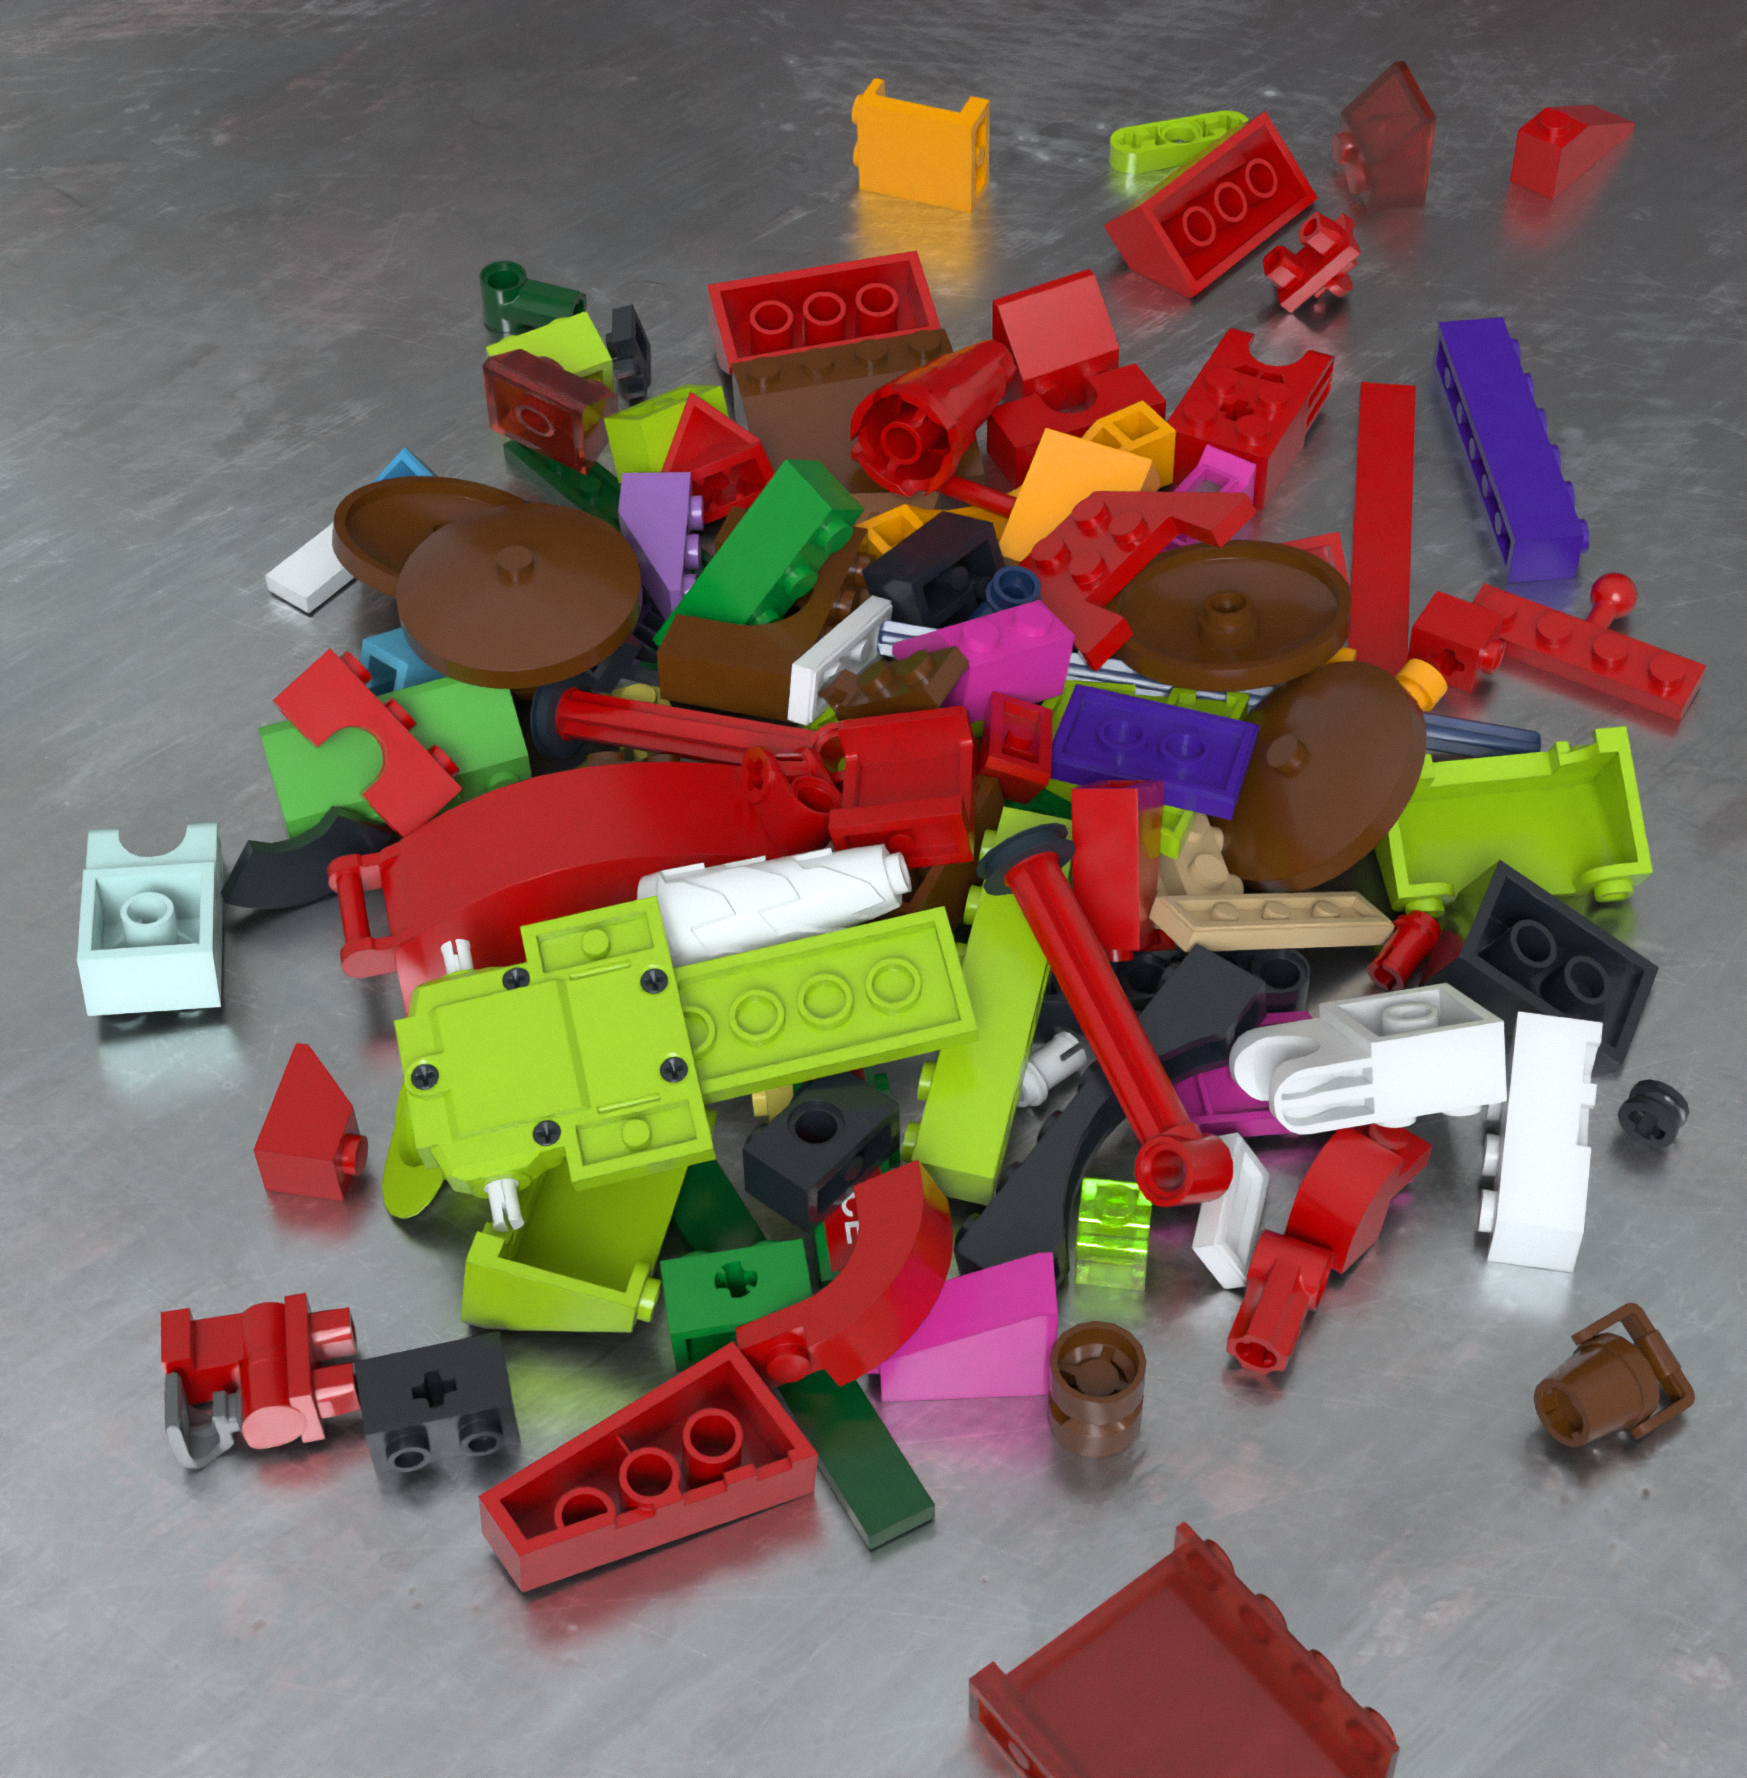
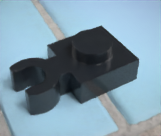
M633 304L612 309V332L607 333L605 339L608 353L612 358L614 376L616 379L622 378L625 400L647 395L646 379H650L651 344Z

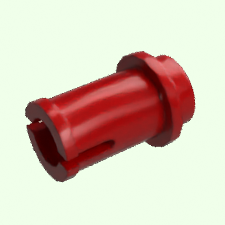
M1412 910L1406 915L1398 916L1393 922L1395 927L1392 936L1376 958L1368 964V976L1383 990L1388 992L1392 988L1394 991L1403 990L1424 957L1432 955L1435 945L1439 940L1441 928L1437 921L1425 912Z

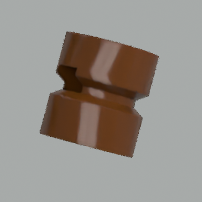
M1101 1321L1080 1323L1063 1332L1052 1347L1049 1363L1050 1389L1047 1418L1051 1432L1059 1443L1079 1456L1102 1458L1116 1455L1129 1447L1140 1432L1147 1361L1142 1345L1131 1332L1114 1323Z

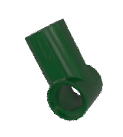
M512 261L490 263L481 270L479 275L483 320L490 329L497 332H513L523 328L525 325L540 328L548 325L555 319L571 317L585 312L587 309L586 294L528 279L525 269L520 264Z

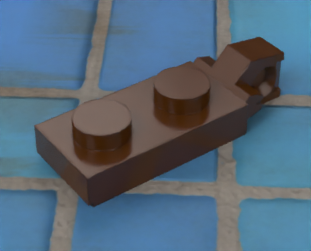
M957 646L929 653L927 650H920L905 659L889 663L886 660H880L869 666L860 676L844 669L828 678L818 691V697L825 700L836 713L835 717L839 721L849 718L856 719L937 709L969 666V661Z

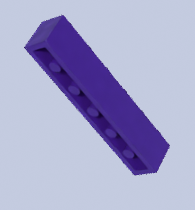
M1503 317L1438 322L1432 366L1507 584L1576 578L1580 554L1587 553L1589 548L1588 525L1585 519H1578L1574 508L1575 494L1573 485L1570 481H1564L1560 471V451L1557 444H1550L1548 439L1546 414L1543 408L1536 407L1533 399L1534 387L1532 376L1530 373H1524L1520 364L1521 353L1518 340L1510 338Z

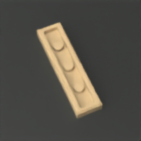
M1358 891L1161 896L1155 898L1149 918L1185 952H1190L1196 943L1209 951L1385 945L1395 927L1388 917Z

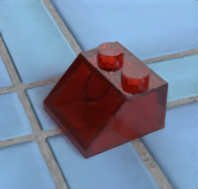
M1404 60L1396 61L1341 111L1339 133H1335L1332 137L1334 161L1336 164L1343 166L1347 174L1349 190L1352 194H1357L1366 213L1425 204L1437 118Z
M523 349L488 357L482 368L490 429L587 475L609 442L603 418L619 412L618 395L597 380H585L564 370L555 360L546 356L537 357Z

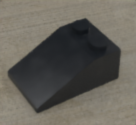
M1499 860L1458 892L1418 987L1448 983L1503 1020L1504 1035L1513 1037L1518 1011L1602 1022L1601 1044L1597 1049L1594 1064L1616 1071L1623 1066L1659 967Z

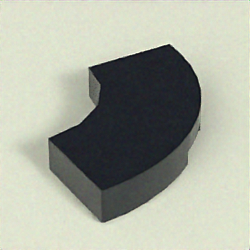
M332 806L316 826L296 838L274 843L248 840L220 893L226 904L252 909L286 908L311 902L334 892L329 887L327 867L331 861L351 854L366 855L380 852L385 848L393 834L385 823Z

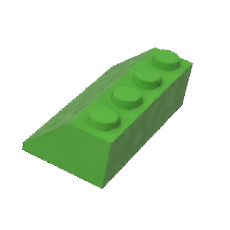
M445 677L376 696L382 704L392 697L416 722L417 725L410 731L412 736L426 750L433 744H436L460 769V772L453 779L460 785L462 790L428 822L442 813L487 792L532 778L529 756L510 689L480 687ZM288 720L258 728L279 813L288 839L296 838L316 826L332 806L385 823L359 795L377 777L382 765L380 746L371 734L359 728L346 727L333 733L318 748H314ZM389 827V829L391 830V832H392V834H393L391 838L398 836V835Z

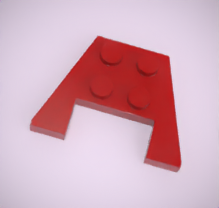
M1093 491L1087 498L1080 501L1073 508L1071 514L1047 537L1037 542L1032 548L1031 553L1017 566L1027 568L1038 577L1041 584V602L1075 635L1073 648L1077 649L1091 670L1097 671L1134 635L1123 616L1106 610L1104 607L1178 534L1217 548H1222L1257 512L1248 494L1242 492Z

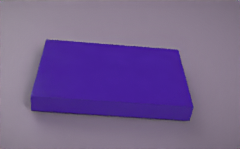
M1076 684L1052 742L1050 779L1081 786L1099 780H1164L1163 805L1232 820L1257 744L1260 725Z

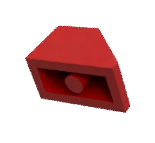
M296 1043L253 1149L264 1188L267 1191L344 1202L352 1177L360 1176L364 1171L368 1156V1139L365 1135H360L353 1105L309 1044Z

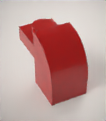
M1372 1123L1357 1126L1355 1129L1351 1127L1338 1129L1324 1145L1305 1175L1294 1199L1284 1235L1334 1251L1331 1268L1342 1274L1378 1240L1391 1199L1427 1166L1433 1145L1404 1127L1390 1128Z

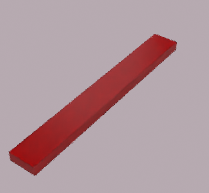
M1361 382L1350 572L1352 624L1347 639V648L1357 650L1356 661L1379 666L1395 677L1408 662L1416 386Z

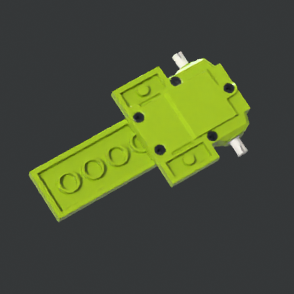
M657 895L521 926L527 962L507 967L474 969L470 942L464 939H456L457 955L451 941H448L441 946L446 975L416 986L412 992L408 1017L394 1020L404 1076L403 1081L406 1087L417 1151L427 1170L439 1167L453 1191L489 1199L493 1218V1230L497 1232L509 1231L506 1215H508L513 1230L524 1225L517 1193L526 1189L531 1184V1180H534L546 1170L555 1168L565 1162L566 1157L575 1192L715 1160L716 1155L704 1107L706 1104L979 1041L978 1026L945 906L673 968Z

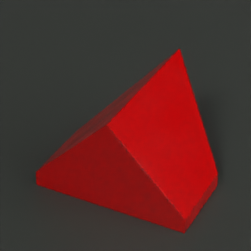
M690 391L661 472H691L693 496L703 495L705 525L727 516L732 506L740 508L751 507L776 471L759 438Z

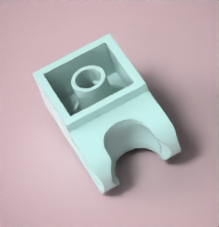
M218 821L188 823L186 835L182 843L175 850L154 857H141L129 853L120 842L119 827L89 829L86 869L83 870L77 952V964L88 1016L221 1007L223 897L220 892L223 889V853L218 833Z

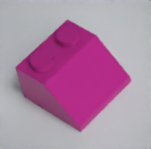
M1036 600L893 643L892 654L897 660H901L920 650H927L929 653L957 646L969 661V666L940 706L942 708L953 706L966 707L970 723L984 719V711L992 691L1029 703H1036L1062 695L1075 635L1040 600Z

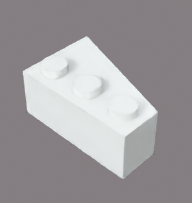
M1518 1011L1506 1064L1507 1101L1486 1104L1485 1119L1498 1122L1497 1135L1486 1134L1481 1175L1494 1177L1493 1191L1482 1189L1477 1219V1231L1489 1233L1487 1261L1573 1273L1584 1233L1591 1147H1587L1589 1108L1594 1109L1597 1090V1084L1590 1083L1597 1049L1601 1044L1602 1022Z

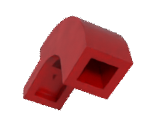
M919 1160L853 1186L859 1222L857 1242L847 1264L831 1283L810 1298L735 1328L738 1349L770 1389L786 1383L799 1381L821 1369H825L839 1387L856 1380L883 1363L902 1347L930 1313L945 1284L953 1252V1228L948 1199Z

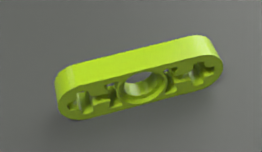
M1223 110L1124 127L1116 130L1110 137L1109 163L1115 170L1126 174H1139L1183 166L1226 132L1249 119L1242 113ZM1172 141H1184L1188 143H1174Z

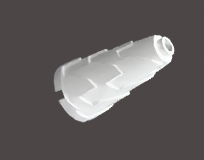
M880 844L832 852L831 848L828 847L767 861L765 856L707 868L704 867V863L663 870L641 878L637 890V900L657 895L673 968H678L855 927L858 924L872 920L902 905V894L910 892L912 887L909 871L901 852L890 854L885 845Z

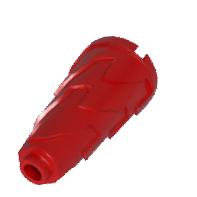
M993 339L981 340L951 354L941 355L926 365L917 367L870 392L856 407L850 425V441H853L858 436L862 449L855 457L866 474L886 490L910 498L918 491L928 490L924 495L926 496L947 482L956 472L960 458L977 439L975 432L1006 395V388L1014 379L1017 367L1006 346Z

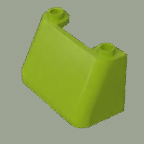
M1627 727L1594 729L1592 732L1594 744L1592 745L1581 744L1569 747L1568 741H1557L1549 751L1442 762H1433L1432 755L1425 754L1421 775L1410 801L1394 826L1374 848L1392 910L1405 912V914L1412 910H1419L1433 918L1440 917L1445 914V909L1452 908L1458 892L1499 860L1556 898L1594 894L1595 900L1598 902H1612L1633 896V887L1644 882L1653 873Z
M706 1104L704 1107L712 1138L718 1110L707 1108ZM566 1157L565 1162L559 1166L550 1168L534 1180H531V1184L526 1189L517 1193L521 1215L524 1219L522 1227L513 1230L508 1215H506L509 1231L497 1232L493 1230L492 1220V1222L486 1221L482 1232H476L465 1261L461 1322L486 1330L628 1333L633 1332L637 1320L650 1323L662 1286V1280L652 1278L689 1166L575 1192Z

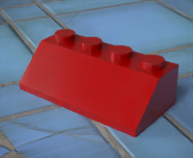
M1264 111L1226 132L1103 226L1130 270L1187 298H1191L1317 200L1318 197L1268 114Z
M917 250L707 285L709 330L719 368L729 375H732V363L750 361L758 357H774L804 352L813 348H829L859 343L867 339L877 340L913 334L921 330L941 329Z

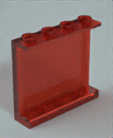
M1185 1521L1176 1527L1174 1550L1172 1553L1005 1675L993 1661L969 1678L970 1718L1022 1778H1393L1400 1752L1395 1734L1384 1717L1371 1707L1366 1706L1362 1708L1341 1686L1340 1677L1331 1662L1315 1649L1308 1651L1287 1629L1285 1618L1275 1603L1262 1593L1255 1595L1235 1575L1233 1564L1225 1551L1211 1539L1203 1541Z

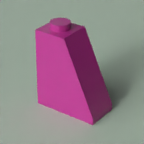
M1053 1253L1032 1254L946 1280L936 1303L917 1331L887 1360L866 1373L880 1374L881 1402L1049 1395V1363L1052 1347L1057 1341L1058 1329Z

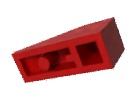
M1595 105L1545 107L1518 129L1510 182L1554 200L1634 131L1635 122Z

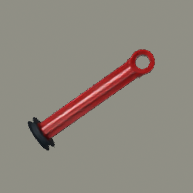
M581 673L560 682L538 686L533 697L530 713L531 735L535 747L544 755L568 758L576 753L583 741L657 754L678 755L680 758L708 763L741 766L744 754L752 746H765L772 752L793 753L795 749L805 746L813 747L820 753L824 767L833 783L841 793L843 792L844 770L837 772L838 764L845 756L838 734L840 722L829 723L820 727L817 731L600 695L592 693L590 686Z
M1059 823L1041 824L1005 839L992 848L979 861L975 871L979 878L986 880L983 887L987 894L994 896L1014 894L1141 1145L1135 1160V1178L1139 1190L1148 1201L1162 1207L1206 1203L1221 1198L1229 1189L1233 1178V1160L1230 1150L1222 1139L1212 1133L1200 1132L1197 1124L1191 1122L1061 868L1072 859L1076 851L1074 841L1066 839L1068 835L1066 826Z

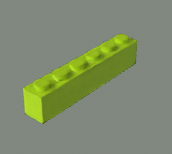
M1003 806L997 831L986 829L984 833L979 861L992 848L1005 839L1041 824L1059 823L1065 825L1068 831L1066 839L1072 840V820ZM1072 859L1061 868L1070 887L1073 880ZM971 885L964 912V924L972 925L968 944L956 942L955 946L978 1026L979 1041L941 1049L937 1062L925 1060L920 1076L917 1100L926 1102L921 1123L909 1121L902 1146L901 1162L910 1163L919 1160L945 1197L988 1206L996 1194L1051 967L1014 894L994 896L987 894L984 887Z

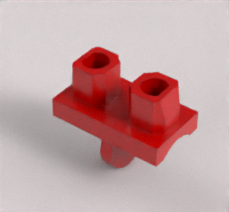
M1319 212L1313 213L1302 223L1298 231L1300 243L1304 245L1298 253L1294 254L1285 246L1277 245L1264 256L1263 267L1265 276L1277 287L1280 306L1288 312L1292 313L1312 295L1319 298L1329 290L1338 297H1344L1353 289V283L1348 273L1358 265L1356 257L1361 254V251L1353 236L1355 223L1346 214L1342 213L1333 221Z

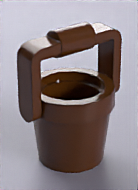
M1627 1303L1570 1336L1575 1345L1578 1346L1569 1359L1536 1386L1534 1393L1535 1409L1541 1423L1551 1436L1560 1443L1570 1447L1584 1446L1620 1429L1631 1428L1629 1432L1634 1440L1691 1407L1695 1401L1694 1390L1680 1369L1681 1365L1659 1330L1654 1328L1644 1310L1636 1303ZM1620 1321L1633 1340V1343L1616 1334L1609 1332L1598 1333ZM1659 1382L1671 1403L1653 1414L1657 1410L1660 1398Z

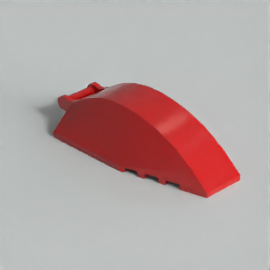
M635 762L590 766L551 773L492 790L442 813L399 842L383 848L380 852L366 855L351 854L334 859L327 867L329 887L338 894L345 945L340 950L343 972L353 978H365L397 971L407 1018L412 992L416 986L446 975L441 946L448 941H451L457 955L458 951L455 940L464 939L469 941L473 966L477 970L527 962L520 929L521 926L637 900V890L641 878L659 871L704 863V867L707 868L765 856L766 861L785 856L776 850L771 843L770 837L760 821L753 804L747 800L742 790L740 779L741 766L700 762ZM383 888L391 936L372 938L364 892Z

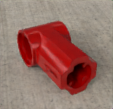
M1264 1229L1250 1263L1246 1280V1294L1227 1338L1226 1352L1233 1355L1243 1368L1263 1375H1267L1271 1371H1285L1301 1333L1308 1310L1316 1311L1331 1271L1334 1251Z

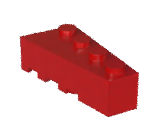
M732 1341L479 1495L482 1534L523 1593L813 1493L818 1453Z

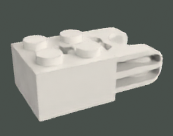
M1448 983L1320 1003L1319 1018L1259 1027L1246 1031L1237 1038L1229 1056V1068L1233 1081L1252 1098L1269 1101V1109L1272 1116L1289 1131L1297 1134H1314L1372 1123L1390 1128L1405 1127L1415 1123L1417 1116L1440 1112L1450 1116H1468L1480 1112L1482 1109L1481 1105L1507 1101L1504 1021Z

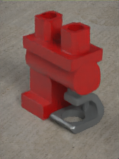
M305 1292L284 1296L285 1304L263 1302L252 1305L243 1313L198 1320L193 1319L190 1308L161 1312V1364L166 1375L164 1391L165 1433L178 1463L193 1469H202L208 1466L220 1454L231 1448L234 1444V1432L239 1431L242 1432L247 1444L254 1449L280 1446L294 1441L299 1436L302 1437L303 1443L325 1439L324 1418L361 1410L354 1362L321 1367V1361L357 1355L358 1353L356 1327L350 1307L312 1312ZM213 1401L212 1415L210 1416L191 1405Z

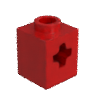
M1436 591L1412 626L1408 661L1410 659H1419L1430 664L1443 676L1447 685L1472 694L1485 673L1494 675L1503 659L1506 642L1499 639L1503 614Z

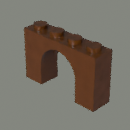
M732 506L714 541L715 554L748 509ZM852 526L853 534L841 549L832 553L817 572L819 577L814 587L794 602V605L801 608V610L786 619L763 625H739L676 614L657 651L660 699L797 723L787 720L792 664L859 607L862 588L867 589L862 570L876 560L875 554L868 553V529Z

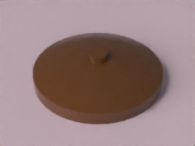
M408 476L373 482L351 492L336 508L332 530L333 551L338 561L351 575L367 586L396 599L397 583L404 564L414 550L431 534L467 514L495 506L522 503L524 499L492 486L448 477Z
M515 503L486 508L467 514L446 524L426 538L404 564L397 583L396 602L404 637L415 654L428 666L449 678L463 683L496 689H519L544 686L574 677L591 669L613 654L628 638L638 621L643 602V589L639 562L634 550L622 534L610 524L587 512L562 505Z
M1229 540L1222 548L1201 542L1160 553L1106 605V610L1121 615L1126 619L1134 634L1115 652L1121 661L1149 679L1174 687L1199 691L1228 692L1251 690L1277 685L1301 677L1313 671L1316 667L1325 664L1335 656L1348 639L1352 624V599L1349 586L1344 577L1332 565L1307 551L1279 543L1257 540Z
M1342 661L1316 667L1313 671L1287 681L1278 687L1244 718L1245 722L1260 725L1257 744L1233 818L1228 820L1207 815L1210 826L1219 827L1222 830L1223 847L1221 854L1229 874L1238 876L1242 880L1243 885L1264 893L1298 892L1325 883L1348 870L1365 857L1387 835L1403 813L1415 791L1425 760L1427 742L1426 724L1417 700L1388 671L1379 666L1358 661Z

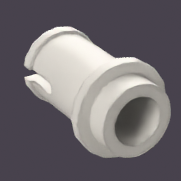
M1065 1031L1059 1032L1052 1040L1030 1054L1017 1106L1041 1105L1047 1099L1050 1089L1086 1066L1087 1057L1083 1048L1070 1057L1066 1056L1060 1059L1063 1053L1079 1043L1073 1035Z

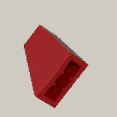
M1099 780L1071 789L1072 841H1074L1076 851L1072 857L1073 893L1108 961L1134 960V950H1141L1153 943L1154 922L1149 918L1157 895L1164 780Z

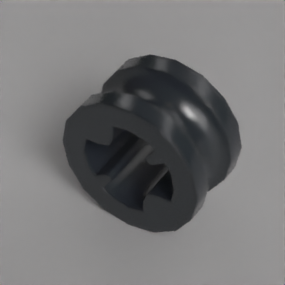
M1648 1079L1639 1081L1633 1086L1629 1098L1622 1103L1617 1116L1621 1127L1634 1140L1646 1146L1662 1148L1674 1142L1679 1128L1686 1123L1690 1111L1684 1097L1672 1086L1661 1081Z

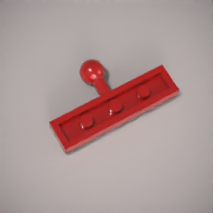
M1611 572L1604 574L1593 583L1590 590V603L1593 608L1586 620L1485 583L1472 601L1473 604L1503 614L1499 639L1506 642L1504 656L1673 720L1681 721L1704 680L1707 665L1608 629L1613 619L1625 617L1634 609L1637 603L1638 592L1636 585L1628 576L1622 573Z

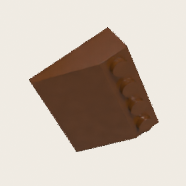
M945 328L931 331L921 330L913 334L877 340L867 339L859 343L829 348H813L804 352L774 357H758L750 361L732 363L735 417L740 426L762 441L775 471L779 469L785 459L818 460L850 494L890 492L871 479L858 462L851 460L852 448L858 440L857 436L853 441H850V425L854 411L859 403L878 387L917 367L926 365L941 355L951 354L954 351ZM976 439L960 458L959 465L954 474L980 484L985 483V471Z

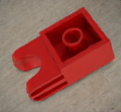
M1232 327L1226 332L1167 421L1176 430L1172 483L1180 485L1198 466L1208 444L1257 464L1253 506L1264 511L1302 449L1306 433L1329 396L1335 356L1308 350L1301 359L1292 364L1284 366L1267 365L1257 361L1250 353L1255 334ZM1214 484L1213 492H1220L1223 487Z

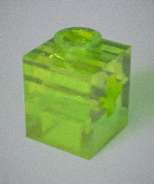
M1083 1177L1076 1234L1075 1284L1144 1291L1152 1202L1145 1198L1139 1190L1137 1182Z

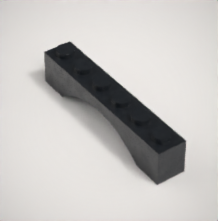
M1197 943L1181 963L1175 961L1167 967L1158 982L1156 995L1142 1012L1135 1010L1172 1085L1194 1075L1229 1066L1230 1052L1237 1038L1248 1030L1258 1028L1267 1017L1265 981ZM1098 1060L1092 1062L1085 1070L1078 1084L1077 1094L1064 1111L1056 1110L1046 1119L1039 1131L1036 1146L1022 1163L1015 1161L1006 1169L997 1185L996 1196L982 1214H972L959 1229L953 1251L960 1276L1032 1254L1047 1252L1053 1253L1056 1288L1070 1271L1068 1237L1073 1203L1089 1164L1105 1139L1126 1118Z

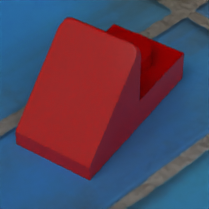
M992 691L984 711L983 739L978 753L977 774L998 778L1003 798L1027 804L1047 786L1051 777L1053 710Z

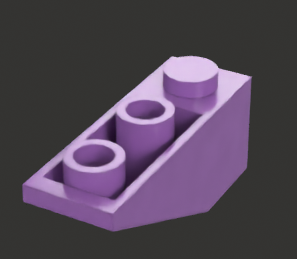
M691 472L622 473L618 509L621 534L629 542L638 559L643 586L666 621L697 580V574H690L691 569H701L700 534H694V530H704L703 495L693 496Z

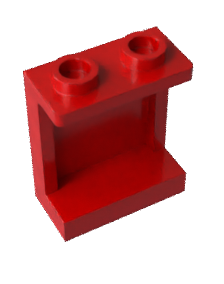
M953 706L842 720L839 723L838 732L845 755L841 809L830 810L828 826L835 852L884 844L890 854L901 852L908 869L974 861L978 751L967 708L964 706Z

